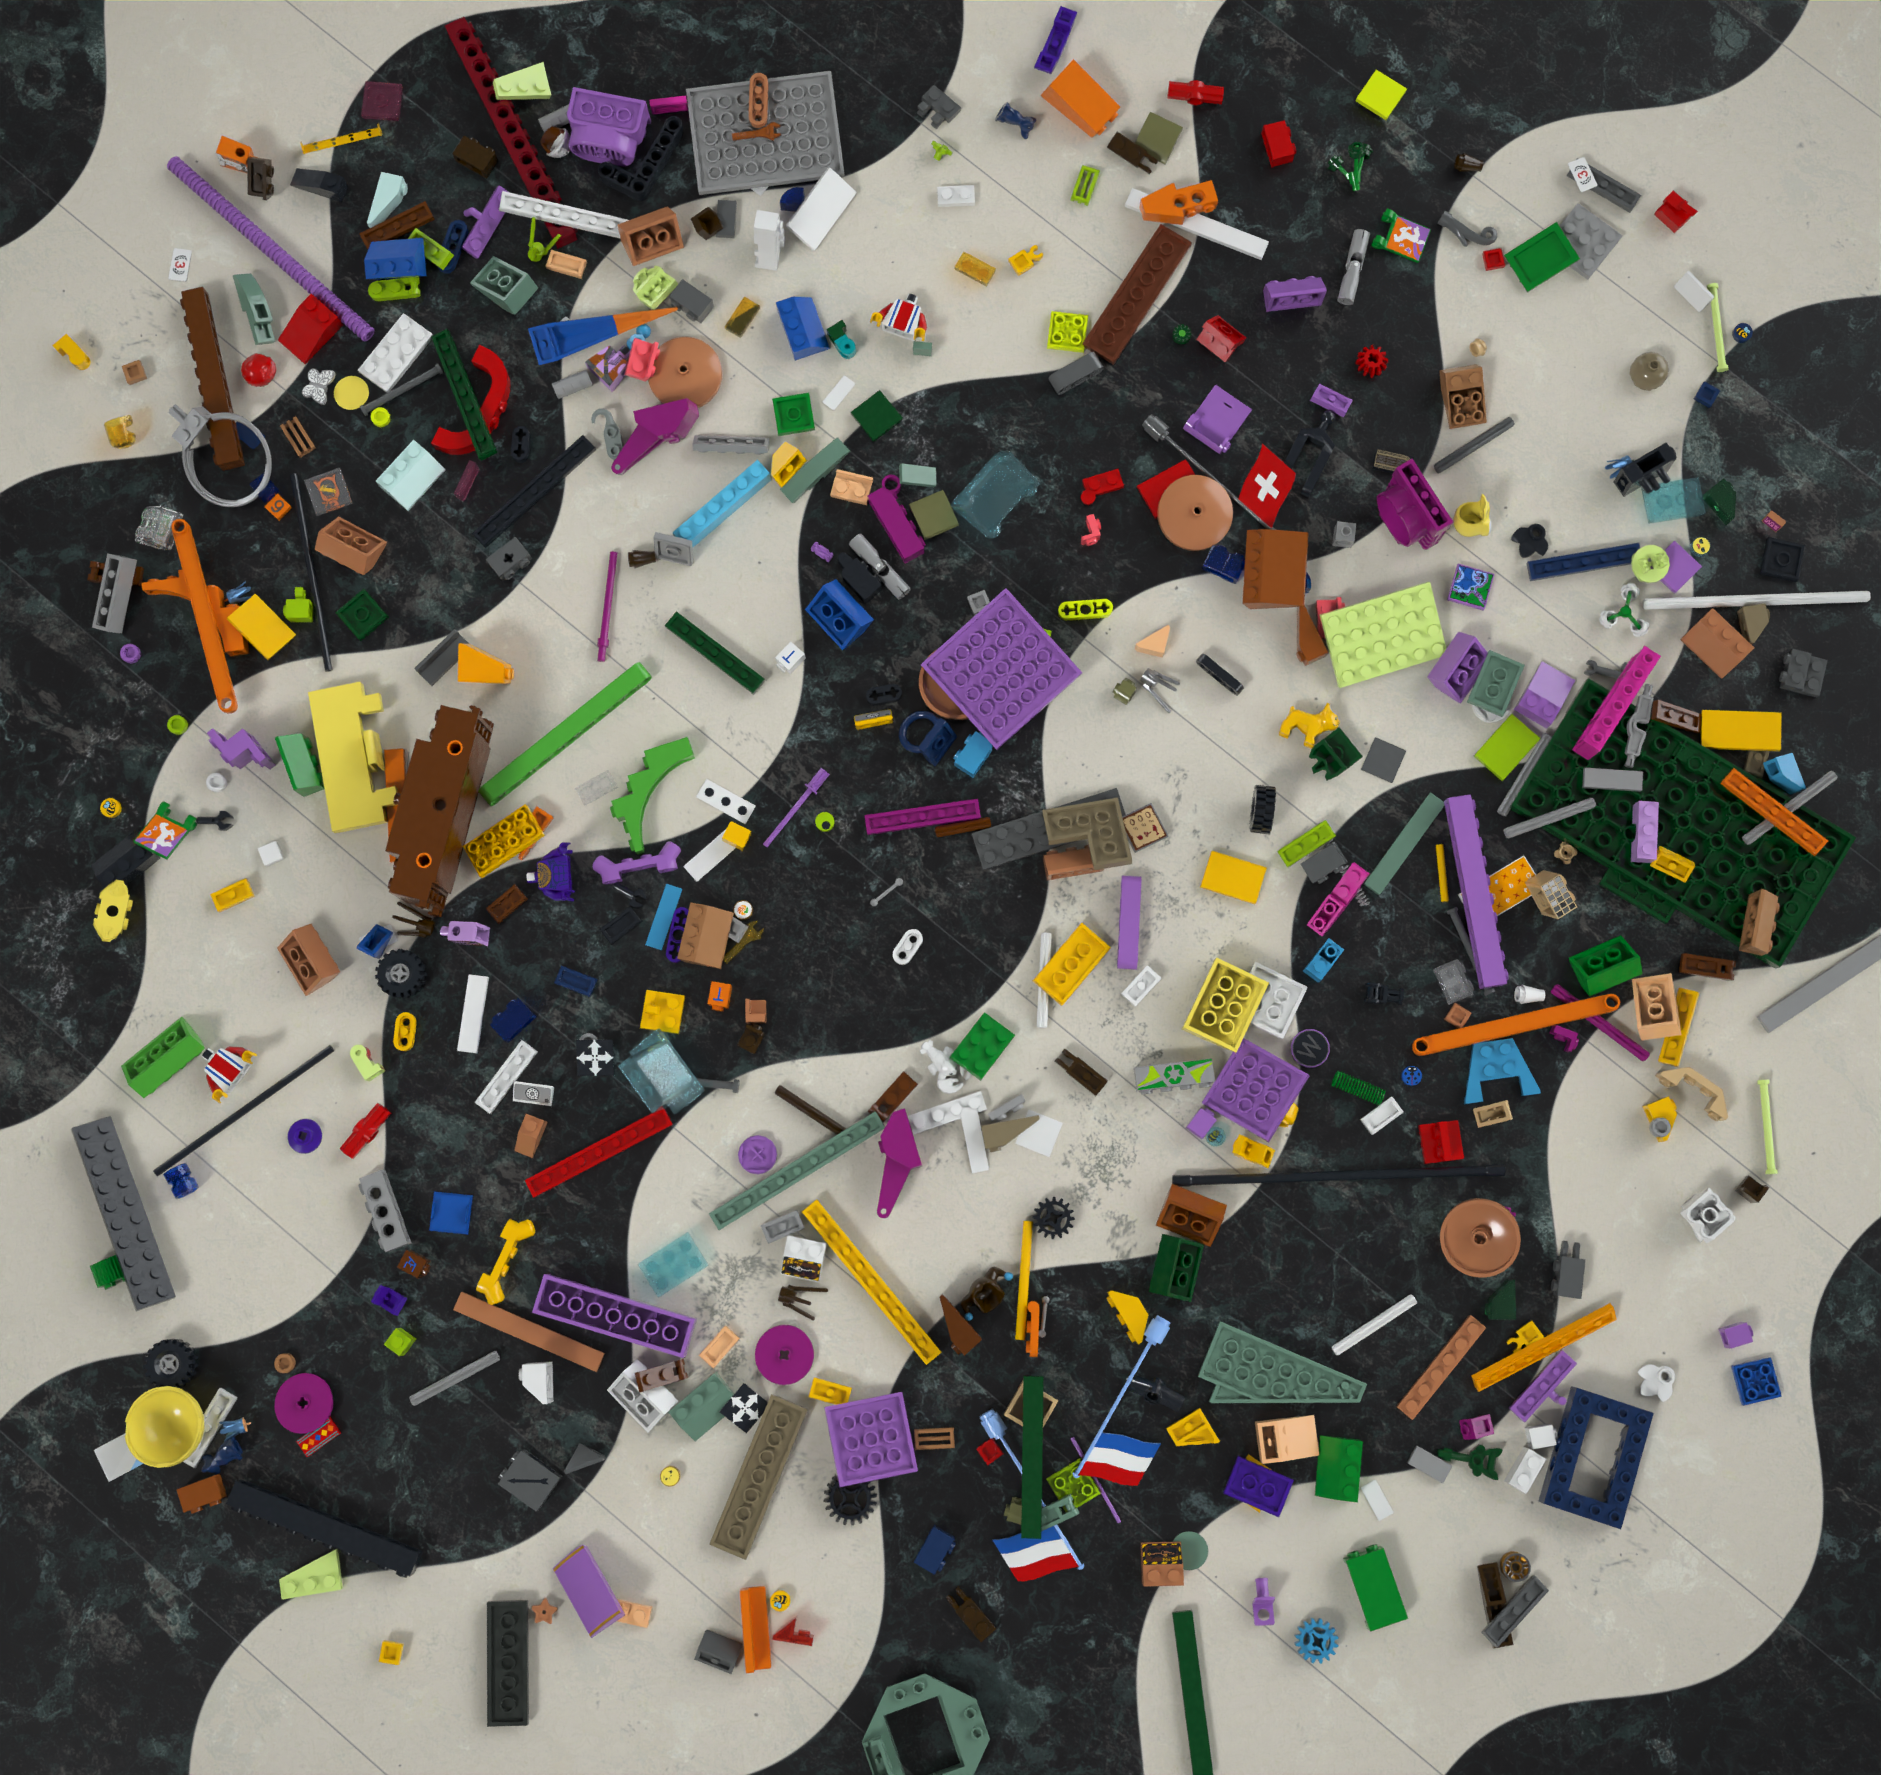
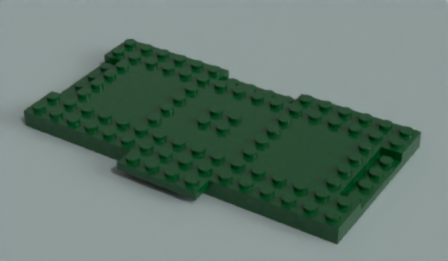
M1586 679L1511 803V810L1530 820L1585 799L1593 798L1596 803L1594 808L1547 824L1541 828L1607 867L1598 884L1664 924L1668 923L1675 909L1740 947L1749 894L1764 889L1778 896L1779 911L1775 914L1774 918L1776 928L1771 935L1772 949L1763 956L1752 955L1775 969L1780 968L1856 837L1802 805L1792 813L1828 840L1815 857L1776 826L1772 827L1753 843L1747 845L1742 837L1763 822L1765 818L1721 785V782L1733 768L1783 806L1792 799L1667 724L1652 720V715H1650L1649 723L1636 724L1637 728L1646 732V737L1640 755L1635 757L1633 768L1625 767L1628 756L1625 755V749L1629 737L1627 734V723L1635 712L1636 706L1633 704L1629 705L1601 751L1591 759H1585L1572 749L1610 692V690L1593 680ZM1583 769L1643 771L1642 791L1583 788ZM1638 801L1659 802L1657 848L1662 846L1695 863V867L1686 883L1651 867V863L1631 862V846L1636 836V824H1632L1633 805Z

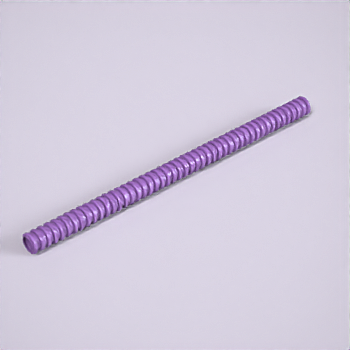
M174 156L168 161L167 169L175 174L177 178L208 203L210 207L216 210L237 231L241 232L246 239H249L271 261H274L279 268H282L304 290L314 295L362 341H368L373 336L375 331L373 327H370L365 320H362L356 312L350 309L348 305H345L340 298H337L332 291L325 287L315 276H312L307 269L292 258L290 254H287L282 247L267 236L257 225H254L249 218L226 200L224 196L193 171L178 156Z

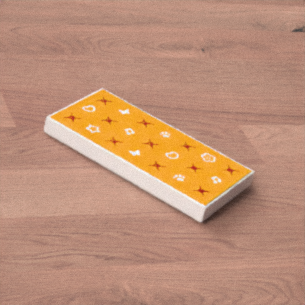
M1525 856L1520 857L1489 876V892L1493 894L1494 898L1492 908L1497 916L1532 896L1525 881L1536 874ZM1460 893L1458 896L1463 903L1462 894Z

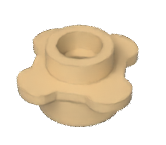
M1562 842L1560 848L1554 852V856L1563 860L1564 864H1570L1571 859L1577 855V849L1566 842Z

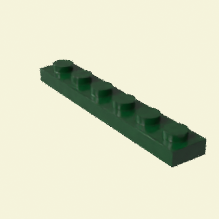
M677 611L665 624V628L753 695L765 682V678Z

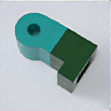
M841 320L827 329V336L843 358L851 359L856 353L855 343L853 340L848 339L845 334L847 331L846 325Z

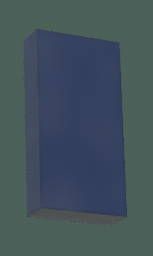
M561 966L554 984L591 998L598 979Z

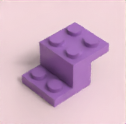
M214 728L207 732L210 736L209 742L215 749L221 752L220 756L232 767L236 766L242 769L252 760L262 768L265 766L271 770L276 766L255 737L244 729H241L228 740Z

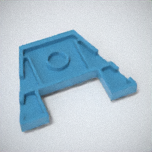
M1513 1038L1472 1045L1464 1104L1483 1102L1480 1081L1518 1076L1522 1096L1541 1093Z

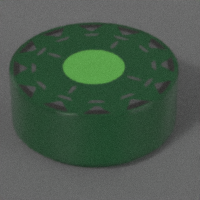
M1184 324L1176 326L1172 334L1173 340L1178 344L1188 343L1191 338V329Z

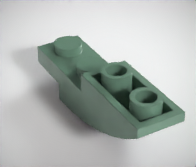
M251 273L233 275L243 312L246 311L255 345L274 343L275 338L271 327L273 318L256 279Z

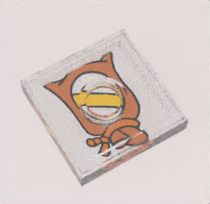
M340 468L304 480L317 516L353 504Z

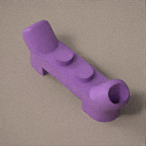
M668 841L656 856L646 854L640 856L641 859L633 860V858H627L618 864L613 863L604 856H598L593 863V870L601 875L603 884L622 882L621 874L657 867L659 873L670 872L678 869L676 858L680 854L681 849L673 842Z

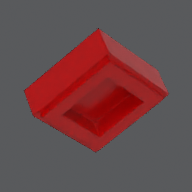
M1502 248L1483 251L1482 256L1486 271L1505 267Z
M993 1438L988 1439L976 1448L987 1465L1004 1454Z

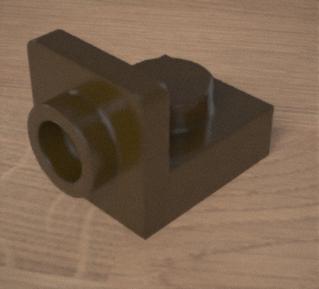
M752 1023L751 1026L746 1024V1029L737 1046L755 1054L765 1033L762 1032L763 1028L755 1023Z

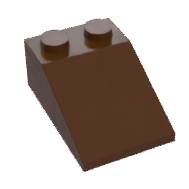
M942 1294L940 1301L949 1335L953 1342L951 1347L958 1355L962 1353L965 1356L982 1338Z

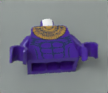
M562 842L559 847L543 856L541 861L537 862V871L527 872V882L538 883L539 890L543 891L545 896L555 901H574L573 898H570V894L572 892L575 893L572 890L570 857L565 855L573 853V850H567V846L571 844L570 842Z

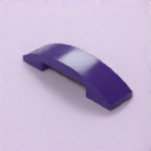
M1060 6L1045 46L1034 66L1035 69L1052 74L1071 33L1077 16L1076 11Z

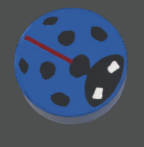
M1409 1066L1402 1071L1401 1078L1406 1085L1414 1086L1421 1081L1422 1073L1417 1067Z

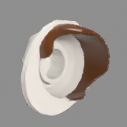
M552 126L547 129L541 139V145L547 152V155L555 158L568 155L570 152V134L565 128L561 129Z

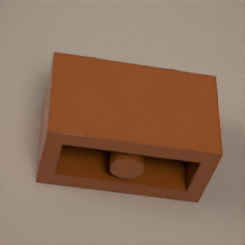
M220 1474L177 1489L183 1513L191 1511V1514L203 1510V1505L209 1504L212 1507L222 1503L221 1499L227 1497Z

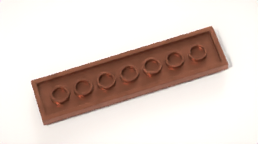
M1160 224L1082 345L1114 365L1186 255L1192 242Z

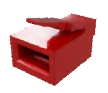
M1673 190L1663 200V204L1656 210L1654 215L1675 234L1698 211L1688 205V201L1684 200Z

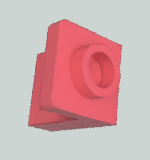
M1094 514L1086 516V524L1090 534L1081 537L1082 545L1087 544V546H1091L1100 540L1101 534L1099 530H1101V524L1099 519H1095Z

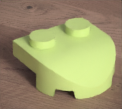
M654 266V268L649 270L643 268L635 275L633 279L634 288L632 289L644 305L655 310L677 287L678 283L666 274L661 267Z

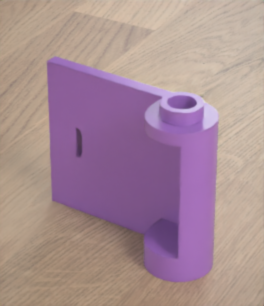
M1215 385L1195 414L1193 413L1183 429L1218 454L1226 453L1231 446L1229 442L1249 416L1252 409Z

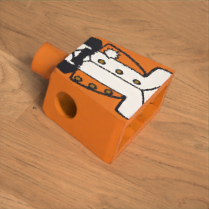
M221 136L216 150L220 166L247 173V158L249 156L255 157L252 148Z

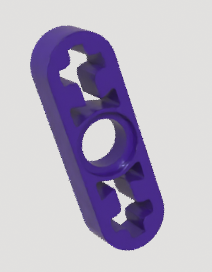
M684 907L677 908L674 911L666 949V957L673 963L681 961L677 959L678 956L673 959L670 952L675 950V945H671L672 942L681 944V940H675L673 934L676 930L684 932L683 927L675 926L676 923L680 925V918L677 917L678 914L684 911L685 915H688L689 910ZM687 918L683 919V925H685Z

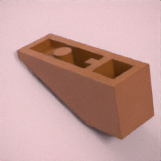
M1304 605V607L1297 608L1298 652H1296L1298 660L1307 666L1326 657L1328 651Z

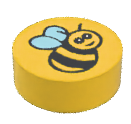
M113 798L105 799L100 806L102 814L109 818L117 817L122 809L120 802Z
M784 1590L775 1591L770 1598L771 1607L779 1612L786 1610L790 1605L789 1594Z

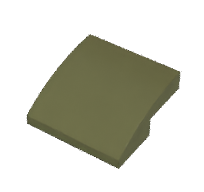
M1150 112L1135 144L1166 165L1183 127Z
M943 490L909 504L924 540L959 526Z

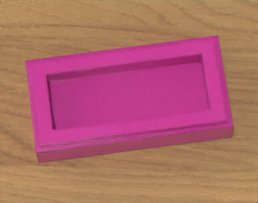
M686 96L649 100L652 114L688 111Z

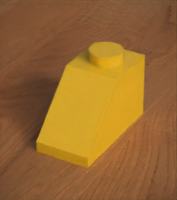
M785 441L773 454L771 476L782 488L807 460L799 449Z
M1669 1096L1642 1106L1649 1123L1655 1118H1665L1669 1121L1672 1130L1677 1116L1675 1111L1677 1107ZM1670 1133L1665 1137H1656L1658 1142L1667 1141Z

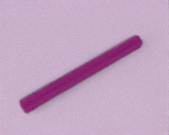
M1558 984L1551 990V993L1565 1004L1580 1001ZM1600 1015L1585 1018L1641 1061L1648 1059L1650 1055L1648 1051Z

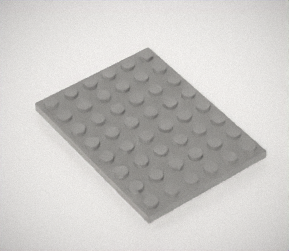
M831 71L768 79V121L764 127L771 122L781 125L780 128H774V133H781V136L775 138L774 141L763 137L736 141L732 139V133L761 129L753 127L749 122L750 81L686 89L699 195L815 181L821 178L827 168H831L840 177H845ZM758 83L756 86L760 87L763 84Z

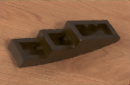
M1497 1562L1477 1566L1487 1625L1507 1603ZM1511 1633L1496 1648L1514 1645Z

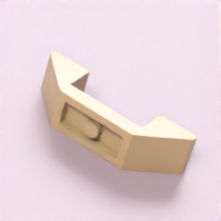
M1691 1067L1656 1073L1655 1076L1659 1078V1082L1665 1087L1677 1086L1682 1077H1684L1683 1080L1687 1084L1697 1086L1701 1089L1700 1092L1703 1095L1712 1097L1704 1109L1708 1112V1116L1711 1119L1724 1121L1728 1118L1723 1090Z

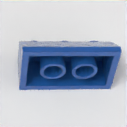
M423 238L371 242L364 259L366 279L382 280L427 276Z
M793 296L776 302L777 311L795 361L830 349L812 298Z
M837 579L823 585L805 609L842 650L846 649L862 635L874 620Z

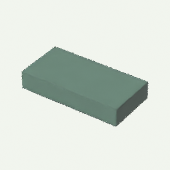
M900 464V484L935 487L936 468Z

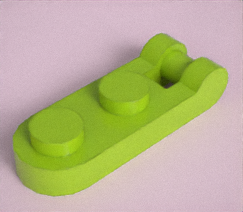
M419 277L375 281L368 287V292L375 301L420 297V289H418V284H420ZM406 286H411V289L406 290Z

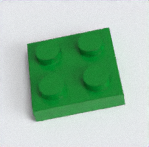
M809 393L772 398L778 436L815 430Z

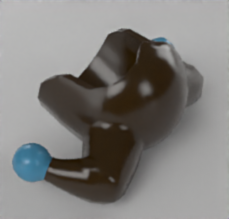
M991 1267L983 1278H979L972 1283L969 1293L961 1301L967 1321L973 1319V1315L970 1313L971 1306L975 1305L982 1313H989L1002 1302L1005 1293L997 1284V1278L1004 1277L1009 1281L1013 1278L1012 1273L1005 1272L997 1267Z

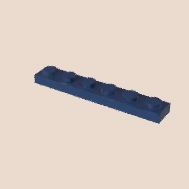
M1639 543L1528 561L1526 565L1530 581L1630 565L1632 555L1640 549Z

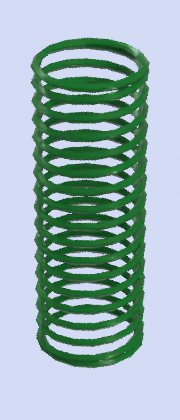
M1339 1070L1332 1081L1333 1087L1335 1085L1336 1088L1339 1086V1089L1342 1087V1091L1345 1088V1092L1348 1089L1347 1093H1353V1096L1356 1094V1097L1359 1095V1098L1362 1096V1099L1365 1097V1100L1368 1098V1101L1371 1099V1103H1376L1378 1106L1381 1104L1386 1090L1380 1089V1087L1377 1088V1086L1374 1087V1085L1371 1086V1083L1368 1085V1082L1365 1083V1081L1354 1078V1076L1342 1074V1071L1339 1073Z

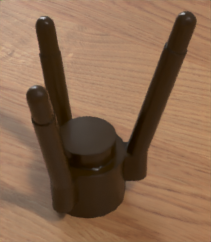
M397 902V905L421 918L417 922L393 915V919L415 925L416 930L419 931H398L397 935L420 936L426 938L427 935H432L435 922L431 921V917H427L411 907Z
M788 1285L787 1288L782 1286L778 1301L782 1302L783 1306L789 1307L811 1320H815V1317L793 1305L795 1301L811 1305L810 1301L798 1298L797 1292L794 1291L828 1292V1289Z

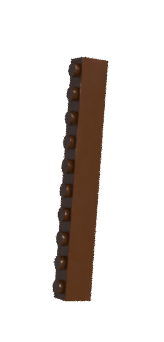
M203 286L181 291L182 299H180V303L186 313L184 322L189 327L190 332L187 333L189 343L193 346L191 355L197 365L194 368L196 377L200 380L198 389L204 399L202 406L211 414L221 412L234 413L209 294ZM229 419L208 420L206 426L211 432L209 441L215 451V454H213L215 465H218L223 471L245 466L236 422Z

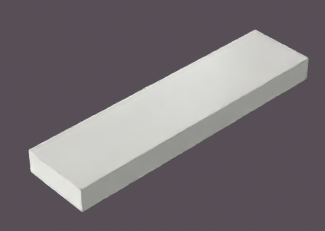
M470 974L468 976L457 1051L478 1053L489 977Z
M521 1040L475 1103L489 1114H492L513 1086L514 1081L519 1078L538 1051Z
M222 1388L218 1389L203 1414L204 1434L194 1453L183 1462L193 1468L198 1466L222 1425L219 1422L225 1420L238 1397Z

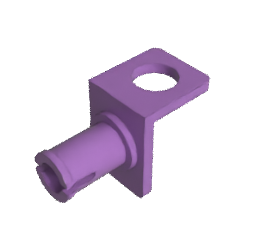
M1268 1578L1255 1579L1257 1597L1252 1602L1255 1626L1274 1625L1273 1603L1275 1597L1269 1596ZM1261 1609L1269 1612L1268 1620L1262 1621L1259 1619L1258 1612Z

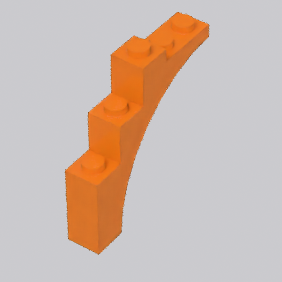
M178 570L179 577L169 576L164 580L149 579L148 582L142 583V590L148 595L164 594L178 596L191 601L183 570ZM216 585L206 586L225 652L229 656L249 654L248 640L227 620V617L240 606L229 604L225 607L224 591Z

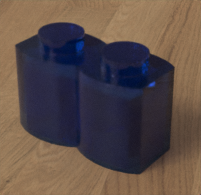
M1213 545L1202 569L1230 583L1236 584L1245 566V559L1239 553H1229L1227 548L1222 545Z

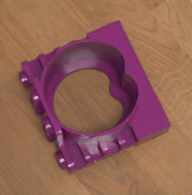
M1410 459L1394 470L1393 477L1386 490L1377 495L1379 516L1397 544L1409 547L1419 542L1421 547L1427 550L1439 542L1446 530L1453 524V520L1414 460Z

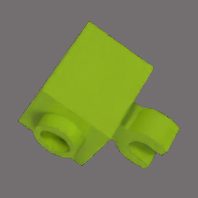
M295 587V599H286V605L283 606V614L290 622H313V603L309 599H305L306 590H303V587Z

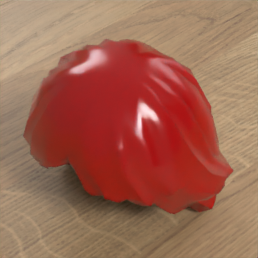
M255 353L242 363L241 372L243 378L251 386L264 387L274 379L276 367L271 357Z

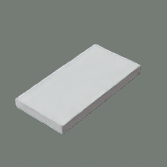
M827 168L789 220L786 227L813 251L818 247L857 192L831 168Z

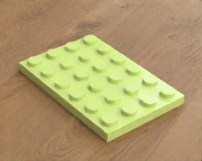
M1424 582L1320 614L1339 688L1439 658L1446 650L1430 582Z

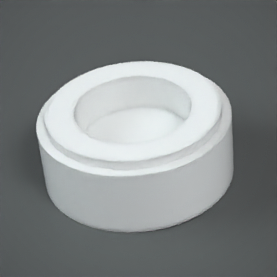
M212 773L207 777L206 785L209 790L219 793L226 788L227 780L220 773Z

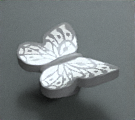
M314 368L310 369L308 372L310 383L303 388L302 395L306 398L312 397L315 402L325 405L327 402V386L333 382L336 373L333 370H323L319 373Z

